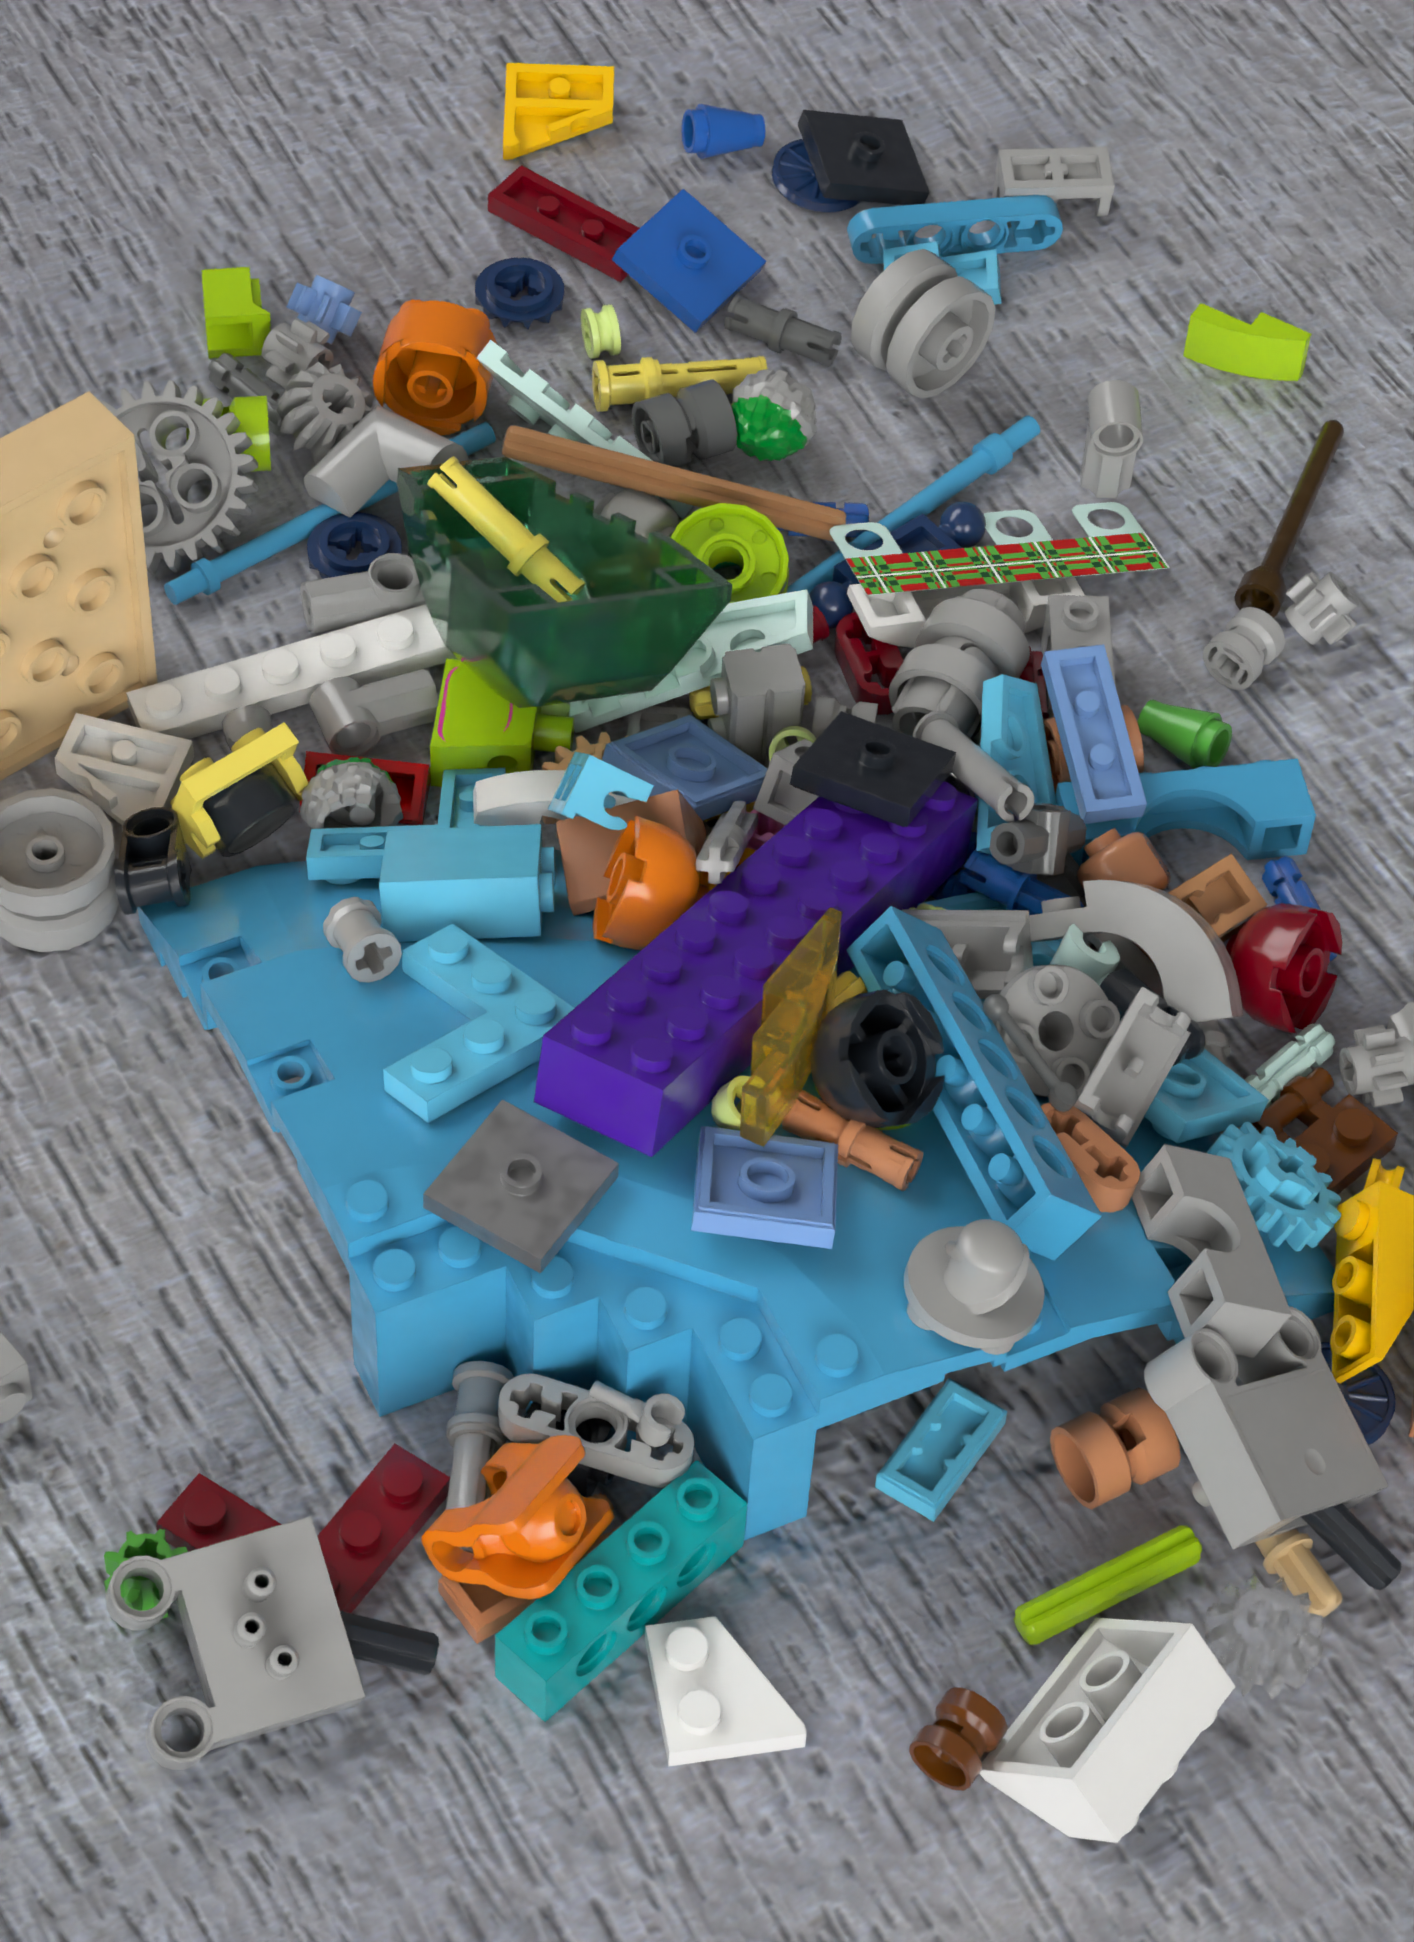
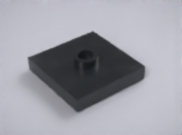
M803 110L797 125L824 198L894 205L925 204L930 192L902 120Z
M841 711L794 764L790 785L896 825L907 827L953 771L956 752Z

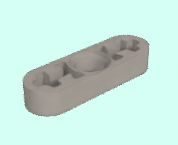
M522 1374L510 1379L500 1391L498 1405L499 1426L503 1434L515 1443L539 1444L551 1436H576L581 1439L586 1453L579 1464L656 1488H665L674 1479L683 1475L693 1463L694 1437L684 1422L681 1425H674L662 1417H653L657 1423L671 1430L667 1444L673 1446V1452H668L664 1456L663 1461L651 1458V1451H656L660 1446H649L641 1439L638 1433V1422L628 1418L626 1414L590 1397L589 1390L538 1374ZM530 1401L541 1404V1410H535L530 1418L519 1416V1409H525ZM567 1410L564 1430H557L556 1421L561 1422V1411ZM600 1418L612 1424L616 1432L608 1441L590 1443L583 1440L577 1434L576 1429L580 1423L587 1419ZM628 1430L636 1432V1440H631L630 1452L624 1451L627 1444Z

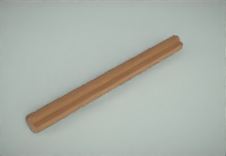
M515 425L507 429L502 445V454L507 458L623 488H631L700 508L718 503L746 505L767 516L775 527L832 542L834 540L830 535V529L836 525L846 524V513L843 510Z

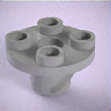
M1057 964L1029 968L1019 973L1007 983L999 995L1007 999L1009 1004L1008 1013L1060 1082L1071 1084L1079 1095L1119 1025L1120 1014L1117 1007L1108 1000L1100 986L1084 972L1070 966ZM992 1020L1035 1096L1048 1097L1049 1088L997 1020Z
M980 1219L966 1226L948 1227L932 1232L915 1246L904 1272V1289L909 1301L907 1314L916 1326L924 1330H933L940 1336L957 1344L980 1348L984 1352L993 1355L1007 1353L1012 1349L1015 1342L1022 1339L1032 1330L1044 1303L1042 1278L1035 1264L1029 1258L1027 1245L1022 1243L1020 1237L1012 1228L996 1220Z

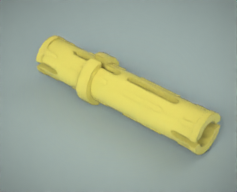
M455 456L448 459L440 469L457 484V487L443 473L438 474L437 472L432 475L427 485L442 496L510 562L507 568L515 576L523 574L554 605L557 611H561L573 599L555 581L563 586L571 595H577L586 583L579 579L547 549L549 541L541 533L534 536L459 463Z

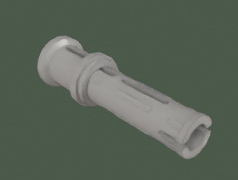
M471 1361L460 1364L454 1369L452 1385L458 1392L455 1416L448 1420L446 1437L452 1448H454L446 1510L469 1507L491 1497L490 1489L484 1476L481 1474V1469L498 1449L507 1443V1437L501 1431L498 1421L499 1394L503 1386L510 1379L514 1378L511 1371L502 1365L486 1361ZM459 1547L464 1551L473 1553L472 1547Z

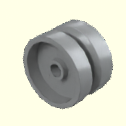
M926 249L911 251L892 262L873 281L861 299L853 318L850 340L855 351L875 367L888 371L890 378L909 394L924 399L936 396L951 387L972 367L984 349L993 329L996 308L992 297L972 281L961 276L958 277L955 268L935 253Z
M57 788L26 790L0 802V937L16 947L37 952L70 950L93 940L112 923L119 907L114 876V863L116 860L113 825L100 806L79 793Z

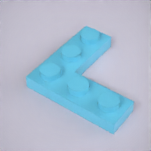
M505 768L444 770L437 825L311 829L306 856L308 880H326L331 884L345 885L354 883L361 878H380L387 830L482 827L483 825L474 824L473 790L475 783L486 778L506 774Z
M452 923L402 950V969L405 974L472 1021L383 1069L384 1091L429 1123L539 1061L543 1035L571 1012L574 1007Z

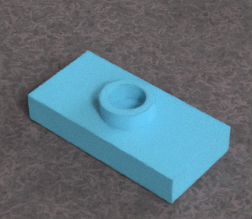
M948 1378L877 1474L875 1488L934 1522L1005 1425L1007 1411Z

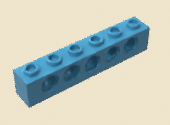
M890 906L846 951L869 992L886 989L894 994L906 992L915 996L931 1013L941 1034L944 1053L935 1055V1077L945 1075L943 1090L933 1108V1112L991 1219L1002 1222L1012 1228L1018 1234L1022 1243L1027 1245L1029 1251L1054 1261L1095 1224L1102 1215L993 1021L985 1016L983 1004L941 929Z

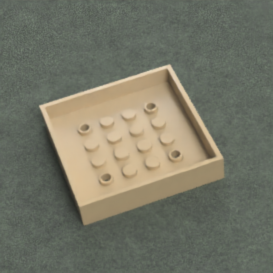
M90 391L0 438V781L59 748L76 713L108 720L129 708L126 692L158 683L135 437Z

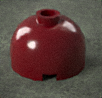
M1281 903L1259 911L1244 924L1239 933L1231 936L1226 950L1237 975L1242 1009L1252 1019L1266 1026L1290 1033H1296L1295 1028L1303 1030L1308 1025L1316 1023L1329 1002L1338 977L1336 974L1327 972L1330 952L1342 955L1343 942L1340 923L1333 913L1308 906Z

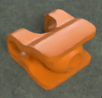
M558 1435L551 1436L539 1444L515 1442L503 1444L481 1469V1474L484 1476L492 1496L469 1507L445 1510L422 1535L421 1540L424 1549L438 1572L452 1581L486 1585L507 1596L521 1599L542 1598L555 1590L614 1519V1514L608 1501L581 1496L576 1487L566 1478L586 1454L581 1439L576 1436ZM459 1547H472L473 1553L464 1551Z

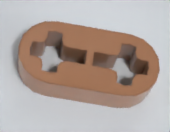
M1050 1102L1042 1104L1040 1107L1098 1210L1101 1212L1123 1210L1129 1204L1139 1181L1140 1169L1137 1162L1096 1123L1073 1106L1069 1111L1062 1112L1055 1109Z

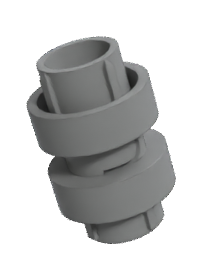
M972 589L962 596L957 595L956 598L944 600L935 606L916 639L915 648L907 654L889 687V699L892 711L895 713L892 721L894 730L913 737L914 729L920 719L933 711H944L956 719L963 734L976 745L981 743L983 681L1002 674L1019 678L1030 656L1029 644L1023 633L1025 630L1024 616L1010 599L992 590Z

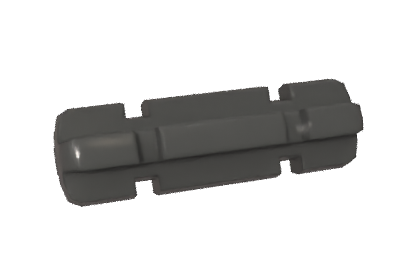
M223 353L217 360H212L208 366L210 371L209 380L223 392H229L228 396L231 399H234V397L267 396L269 430L276 436L285 437L287 434L279 432L281 421L284 418L275 411L281 398L279 397L280 394L251 370L243 368L245 365L231 354Z

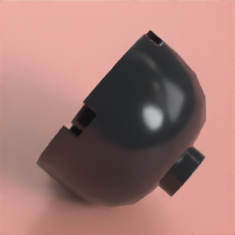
M888 989L877 990L846 999L829 1011L821 1021L813 1037L810 1055L813 1081L826 1105L845 1120L850 1121L851 1119L862 1122L866 1126L873 1128L917 1123L933 1110L943 1090L945 1075L935 1077V1055L944 1053L941 1034L931 1013L915 996L906 992L894 994L889 992Z

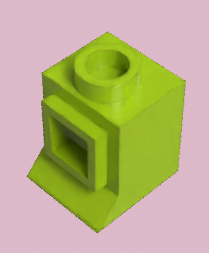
M250 267L201 270L208 359L219 358L223 353L231 354L234 357L262 355L264 341L271 332L270 313L262 308L259 278L251 279Z

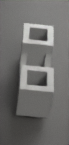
M1164 1144L1140 1173L1132 1200L1147 1239L1170 1244L1183 1251L1193 1261L1167 1291L1184 1338L1200 1328L1211 1329L1219 1333L1228 1342L1235 1355L1254 1358L1292 1316V1313L1231 1160L1222 1156Z

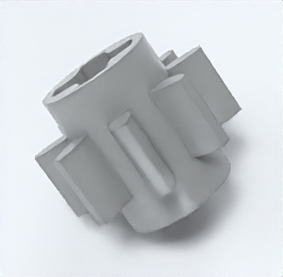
M294 318L291 325L288 323L277 325L266 337L262 348L264 360L272 364L265 376L286 389L285 385L294 374H299L301 370L306 371L317 362H320L329 371L333 365V353L323 345L329 339L330 334L312 322L308 321L305 323L299 318Z
M1313 572L1309 575L1306 574L1286 592L1295 603L1284 612L1285 616L1293 628L1310 644L1314 645L1323 636L1330 645L1334 642L1337 643L1357 625V622L1349 614L1359 606V602L1349 587L1332 572L1326 574L1321 580Z
M1384 1025L1354 1030L1356 1046L1342 1048L1339 1056L1341 1078L1347 1092L1352 1096L1362 1094L1363 1103L1371 1102L1373 1108L1403 1102L1401 1087L1414 1084V1048L1411 1041L1407 1037L1396 1038L1395 1030L1393 1028L1385 1029Z

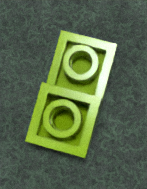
M1200 303L1190 315L1183 357L1242 376L1279 381H1298L1304 372L1311 333L1263 312H1260L1250 325Z

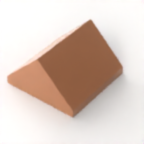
M678 789L648 797L647 802L636 800L605 809L609 815L619 816L626 823L629 820L635 821V816L663 824L681 833L694 847L697 856L705 843L707 832L704 823ZM580 816L558 821L556 825L573 916L594 911L597 897L607 900L610 879L603 877L622 830H611Z

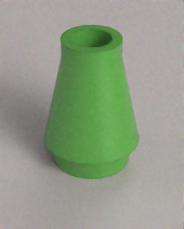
M1154 699L1145 704L1137 722L1141 734L1156 741L1193 769L1201 766L1217 767L1224 759L1232 738L1231 726L1222 722V717L1219 713L1163 704Z

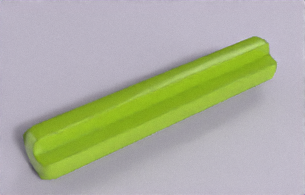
M1179 1525L1018 1606L1013 1619L1015 1626L1026 1643L1037 1645L1197 1564L1201 1559L1202 1545L1190 1527Z

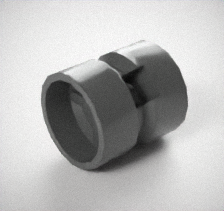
M714 379L680 388L676 399L670 393H664L635 402L632 408L633 429L639 450L654 462L679 468L689 465L693 454L699 460H705L731 452L736 447L737 430L732 407L726 393Z

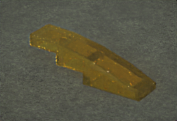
M831 907L763 985L761 1026L753 1035L751 1077L742 1086L740 1137L762 1147L766 1145L797 1101L812 1071L810 1055L813 1037L821 1021L834 1006L842 912Z

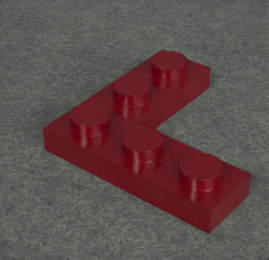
M395 1443L317 1535L340 1611L352 1613L448 1496L450 1477ZM198 1473L156 1522L157 1531L159 1529L165 1530L166 1542L175 1548L186 1547L188 1552L282 1525L201 1473Z

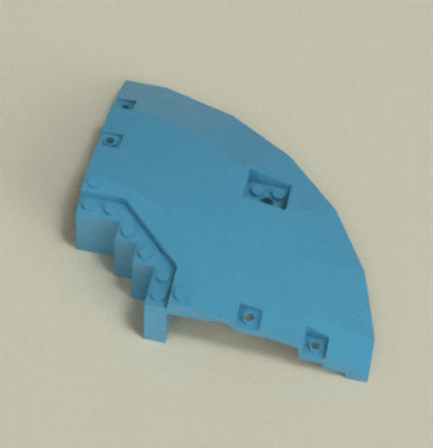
M555 849L554 912H543L541 936L484 938L476 940L575 1008L641 950L623 948L594 939L592 928L594 911L573 916L568 900L561 850ZM307 861L260 865L190 887V904L187 906L178 907L172 901L138 907L139 921L161 967L167 965L182 998L188 996L204 1030L219 1028L238 1059L272 1131L282 1133L297 1160V1168L349 1272L354 1365L379 1417L454 1390L455 1388L452 1385L454 1369L460 1364L471 1361H486L502 1365L510 1370L514 1377L522 1374H538L589 1391L596 1381H600L633 1399L637 1398L645 1403L654 1395L660 1393L670 1394L677 1397L685 1408L682 1422L689 1427L693 1434L694 1448L703 1465L748 1503L745 1541L807 1516L817 1429L943 1382L946 1373L990 1362L993 1367L1000 1365L1005 1372L1094 1337L1154 1324L1158 1325L1167 1341L1173 1339L1177 1344L1185 1339L1167 1291L1193 1261L1183 1251L1170 1244L1147 1239L1132 1197L1129 1204L1123 1210L1116 1212L1100 1211L1102 1217L1056 1260L1053 1261L1029 1251V1258L1035 1264L1042 1278L1044 1303L1032 1330L1022 1339L1015 1342L1012 1349L1007 1353L999 1355L989 1354L980 1348L957 1344L940 1336L933 1330H924L916 1326L907 1314L909 1301L904 1289L905 1268L915 1246L924 1237L937 1230L966 1226L980 1219H991L933 1110L917 1123L904 1128L880 1130L884 1134L915 1149L917 1148L924 1153L920 1168L913 1181L909 1182L908 1188L905 1191L897 1189L878 1176L862 1170L851 1163L847 1168L838 1164L836 1230L832 1249L691 1231L701 1126L719 1128L712 1117V1101L653 1157H650L534 1103L539 1061L427 1123L384 1091L383 1069L472 1020L405 974L402 969V956L397 967L383 979L369 983L353 979L343 965V951L333 947L323 932V922L329 915L330 909L347 898L359 897L363 900H370L381 914L380 878H361L351 884L336 885L326 880H308ZM419 941L399 942L401 951ZM854 966L850 971L859 978L860 975ZM786 1041L771 1054L766 1049L739 1076H750L758 1080L766 1088L772 1101L773 1109L770 1120L755 1130L754 1133L803 1139L782 1128L785 1113L794 1098L797 1099V1094L801 1090L809 1092L820 1100L822 1099L813 1081L810 1062L811 1053L805 1057L801 1064L793 1068L784 1067L775 1060L777 1056L790 1046V1043ZM295 1077L302 1078L300 1081L296 1083L284 1082ZM735 1096V1099H734V1105H735V1107L738 1105V1103H739L740 1100H741V1099H739V1098L736 1097V1096ZM1035 1096L1040 1106L1049 1103L1048 1097ZM502 1099L619 1163L618 1178L541 1274L423 1208V1193ZM1143 1117L1128 1146L1122 1148L1137 1162L1141 1173L1164 1144L1207 1153L1221 1133L1217 1132L1176 1143L1158 1134L1153 1129L1151 1122ZM1260 1230L1259 1233L1288 1306L1302 1311L1310 1320L1333 1312L1334 1290L1332 1279L1335 1269L1320 1246L1317 1245L1315 1248H1311L1306 1244L1301 1251H1295L1285 1239L1279 1247H1275L1271 1244L1268 1234ZM530 1401L529 1405L525 1408L526 1412L528 1411L533 1401ZM627 1431V1444L624 1451H631V1440H636V1432Z

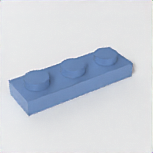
M1104 644L1045 651L1041 667L1081 819L1085 824L1143 817L1147 802Z

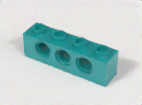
M698 1460L693 1462L683 1475L670 1482L576 1564L555 1590L542 1598L536 1599L495 1635V1677L538 1717L546 1722L645 1634V1626L655 1625L744 1546L748 1503Z

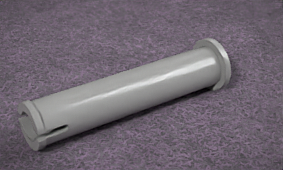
M933 711L918 721L913 737L956 752L951 773L993 808L1000 818L1007 822H1014V814L1020 821L1031 812L1035 799L1033 791L960 731L958 722L951 714L944 711Z

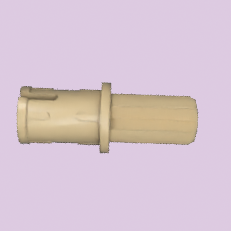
M1297 1529L1255 1542L1265 1558L1263 1566L1268 1574L1278 1573L1307 1615L1318 1620L1330 1614L1331 1611L1341 1604V1592L1310 1551L1313 1541L1308 1534H1300Z

